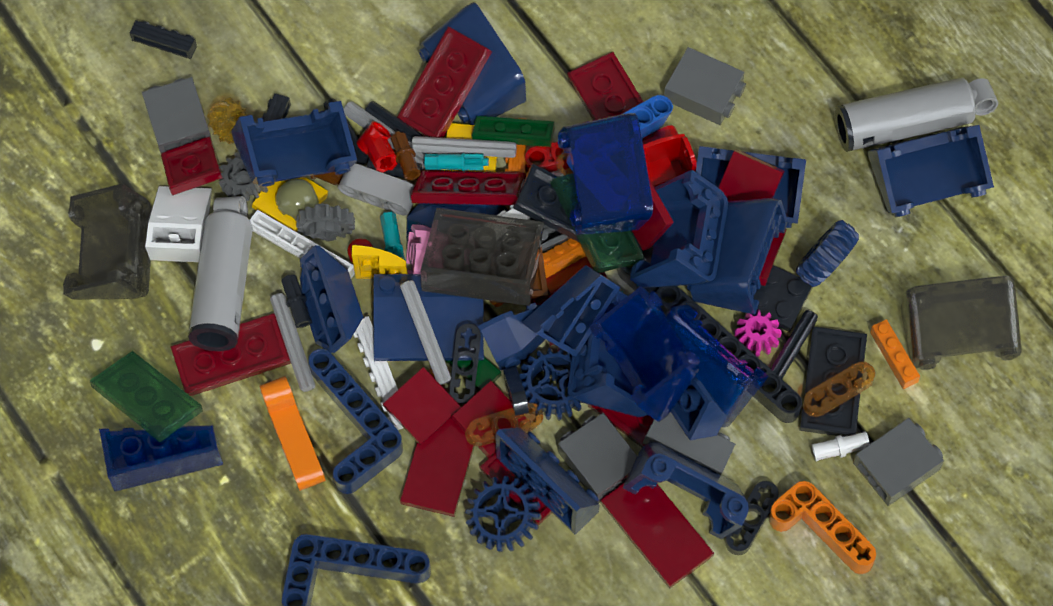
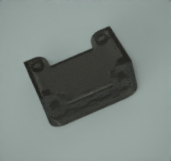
M123 183L70 196L69 218L76 226L81 228L78 273H70L65 277L63 295L73 300L138 299L147 296L149 292L151 260L145 245L152 206L145 197Z
M997 276L912 287L905 292L900 310L910 360L915 368L930 370L936 367V364L940 362L942 357L994 351L995 356L1000 357L1004 361L1013 360L1020 356L1022 345L1016 287L1013 277Z

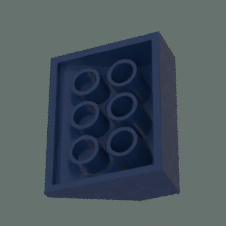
M374 274V361H429L400 287L406 281L413 280L415 282L445 361H453L456 333L462 325L473 324L480 330L479 325L483 324V274ZM467 329L466 333H461V338L465 339V348L459 346L458 352L469 351L475 354L476 348L470 349L471 340H476L477 335L472 333V329ZM480 330L479 360H484V336ZM462 356L458 361L473 359L469 356Z
M522 428L499 429L496 432L497 459L522 484H528L529 490L535 492L537 498L576 535L599 513L600 504L598 503V497L590 489L585 491L578 484L579 479L570 470L565 471L559 465L560 461L551 451L545 452L539 446L540 442L530 431L526 433Z

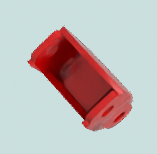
M684 133L655 140L625 153V158L632 154L637 156L654 187L690 170L696 172L697 162Z

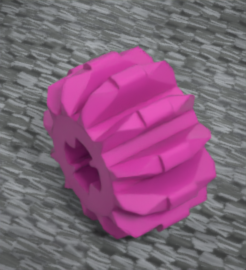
M759 309L756 311L755 316L746 313L745 320L739 319L737 321L738 328L735 329L734 336L739 338L738 341L746 346L747 349L755 351L756 357L760 356L761 351L769 355L771 347H778V338L781 337V330L777 329L779 326L778 320L770 321V312L765 316H761Z

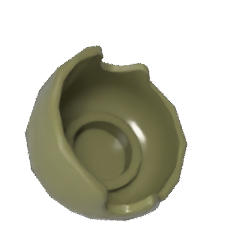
M302 179L286 181L279 187L275 196L276 205L283 215L287 214L293 217L295 220H297L300 210L305 211V207L315 208V205L319 204L312 185Z

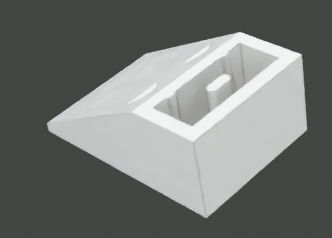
M158 187L148 222L145 245L150 260L199 262L204 222L210 211L211 188H193L172 196L169 187Z

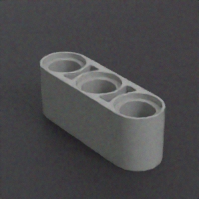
M354 164L350 167L351 170L344 173L338 185L341 193L399 215L406 216L409 214L413 205L411 193L415 185L359 164Z

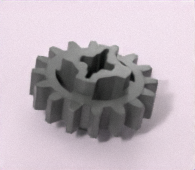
M238 152L235 153L236 158H227L228 164L220 166L223 178L219 179V184L227 197L243 196L246 201H249L252 195L255 198H259L260 191L268 192L267 187L261 188L258 184L252 183Z
M325 203L317 204L315 208L305 207V211H299L296 228H298V232H303V236L310 235L312 239L320 238L325 241H333L338 236L345 238L346 234H352V230H355L354 213L349 212L347 208L341 209L338 205L332 207Z

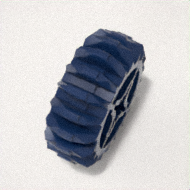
M844 220L835 222L813 244L799 262L796 273L800 276V279L812 287L824 282L857 244L859 234L855 231V228Z
M549 347L546 355L539 350L537 352V359L529 356V365L523 364L521 367L523 373L519 374L525 390L529 411L536 408L535 415L539 417L544 412L546 413L547 420L551 419L552 414H556L557 420L560 421L562 413L571 417L572 409L578 412L581 410V402L570 396L567 398L565 396V389L568 387L572 355L569 353L563 355V349L561 348L558 349V353H553L552 348ZM554 367L563 368L565 370L559 371L554 369ZM543 370L544 379L539 381L538 385L532 387L534 378ZM550 378L552 382L556 381V384L559 382V390L557 386H553V383L550 385ZM545 397H552V398H554L556 401H551V400H547V399H544V398H545Z
M508 476L503 477L502 484H500L497 477L492 478V486L486 481L482 482L485 490L481 492L475 488L474 493L478 498L468 499V502L474 508L465 510L467 515L473 516L466 520L468 526H474L470 530V534L472 536L479 535L477 542L480 545L486 542V548L492 550L496 545L497 551L503 552L506 544L509 551H514V542H517L520 547H524L525 544L522 538L524 536L529 540L533 538L532 534L528 532L530 528L533 530L539 529V526L533 522V520L541 519L540 513L533 512L541 507L539 502H532L537 495L535 492L528 493L530 487L526 483L520 487V480L518 478H515L511 484ZM510 493L522 499L525 511H519L517 508L511 507ZM498 495L497 502L493 506H485L491 498ZM505 508L510 514L507 517L504 516L505 519L502 520L498 513L499 511L502 512V509ZM482 517L495 520L497 535L487 532L483 525ZM522 521L515 531L506 535L512 523Z

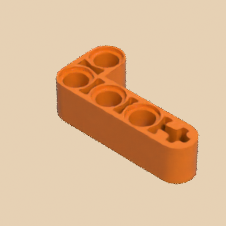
M286 376L260 385L265 405L299 491L325 482L323 471L296 406Z
M800 481L796 483L772 505L769 522L776 531H787L802 519L852 571L858 574H865L872 569L876 559V549L810 482ZM800 493L806 494L810 500L802 502L797 499L796 495ZM784 511L788 513L790 518L786 520L779 519L776 513ZM824 513L830 520L822 522L815 515ZM844 533L849 537V541L841 542L837 540L835 535ZM857 556H867V560L864 558L861 560L857 559Z

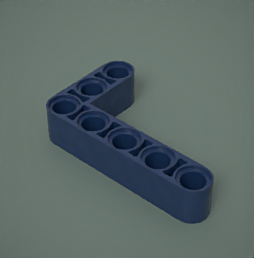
M317 349L310 354L308 359L313 378L368 440L338 463L333 470V478L337 489L341 493L351 494L402 455V437L396 427L335 357L325 349ZM320 362L328 363L325 368H316V365ZM337 381L345 382V385L341 388L332 387ZM353 401L362 402V405L358 408L349 406ZM371 420H376L380 422L379 425L374 428L366 426V424ZM388 440L397 442L392 448L383 446ZM366 457L375 458V461L370 465L362 463V460ZM344 474L353 475V478L348 482L340 480Z
M303 534L294 540L282 595V606H289L294 600H301L303 602L302 606H311L318 569L410 583H423L431 575L430 561L424 552ZM310 546L314 548L313 552L309 555L300 554L303 547ZM333 550L341 552V556L337 559H329L327 557ZM361 554L369 556L368 561L359 564L355 562V559ZM392 558L397 561L396 565L391 568L383 566V562L387 559ZM415 563L425 565L424 569L420 572H414L410 568ZM299 573L308 574V578L303 582H296L294 580L295 576Z

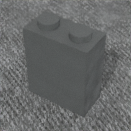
M688 47L665 87L664 96L673 105L721 126L725 117L730 118L735 107L733 102L736 96L740 98L745 90L746 83L743 82L745 72Z
M192 77L187 79L180 78L164 86H153L147 91L142 92L160 153L209 136L211 137Z
M604 413L598 417L591 416L582 424L580 429L576 432L569 431L561 437L558 443V453L586 490L590 489L598 497V503L626 482L637 458V455Z
M910 418L857 453L853 463L887 506H890L941 470L944 462L941 450L936 445L930 444L925 438L926 434L922 427L917 423L914 424Z

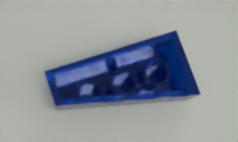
M213 426L176 427V429L151 427V430L123 428L122 431H110L109 428L99 429L107 475L115 492L223 465L218 438Z

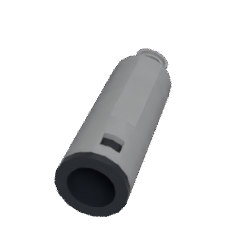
M957 78L838 105L835 107V122L841 145L846 152L973 123L975 115L982 116L993 112L998 106V100L987 79H976L968 83L964 78Z
M243 196L216 198L213 207L214 213L208 215L204 222L188 338L194 346L209 351L230 350L238 343L253 230L252 224L247 218L248 206Z

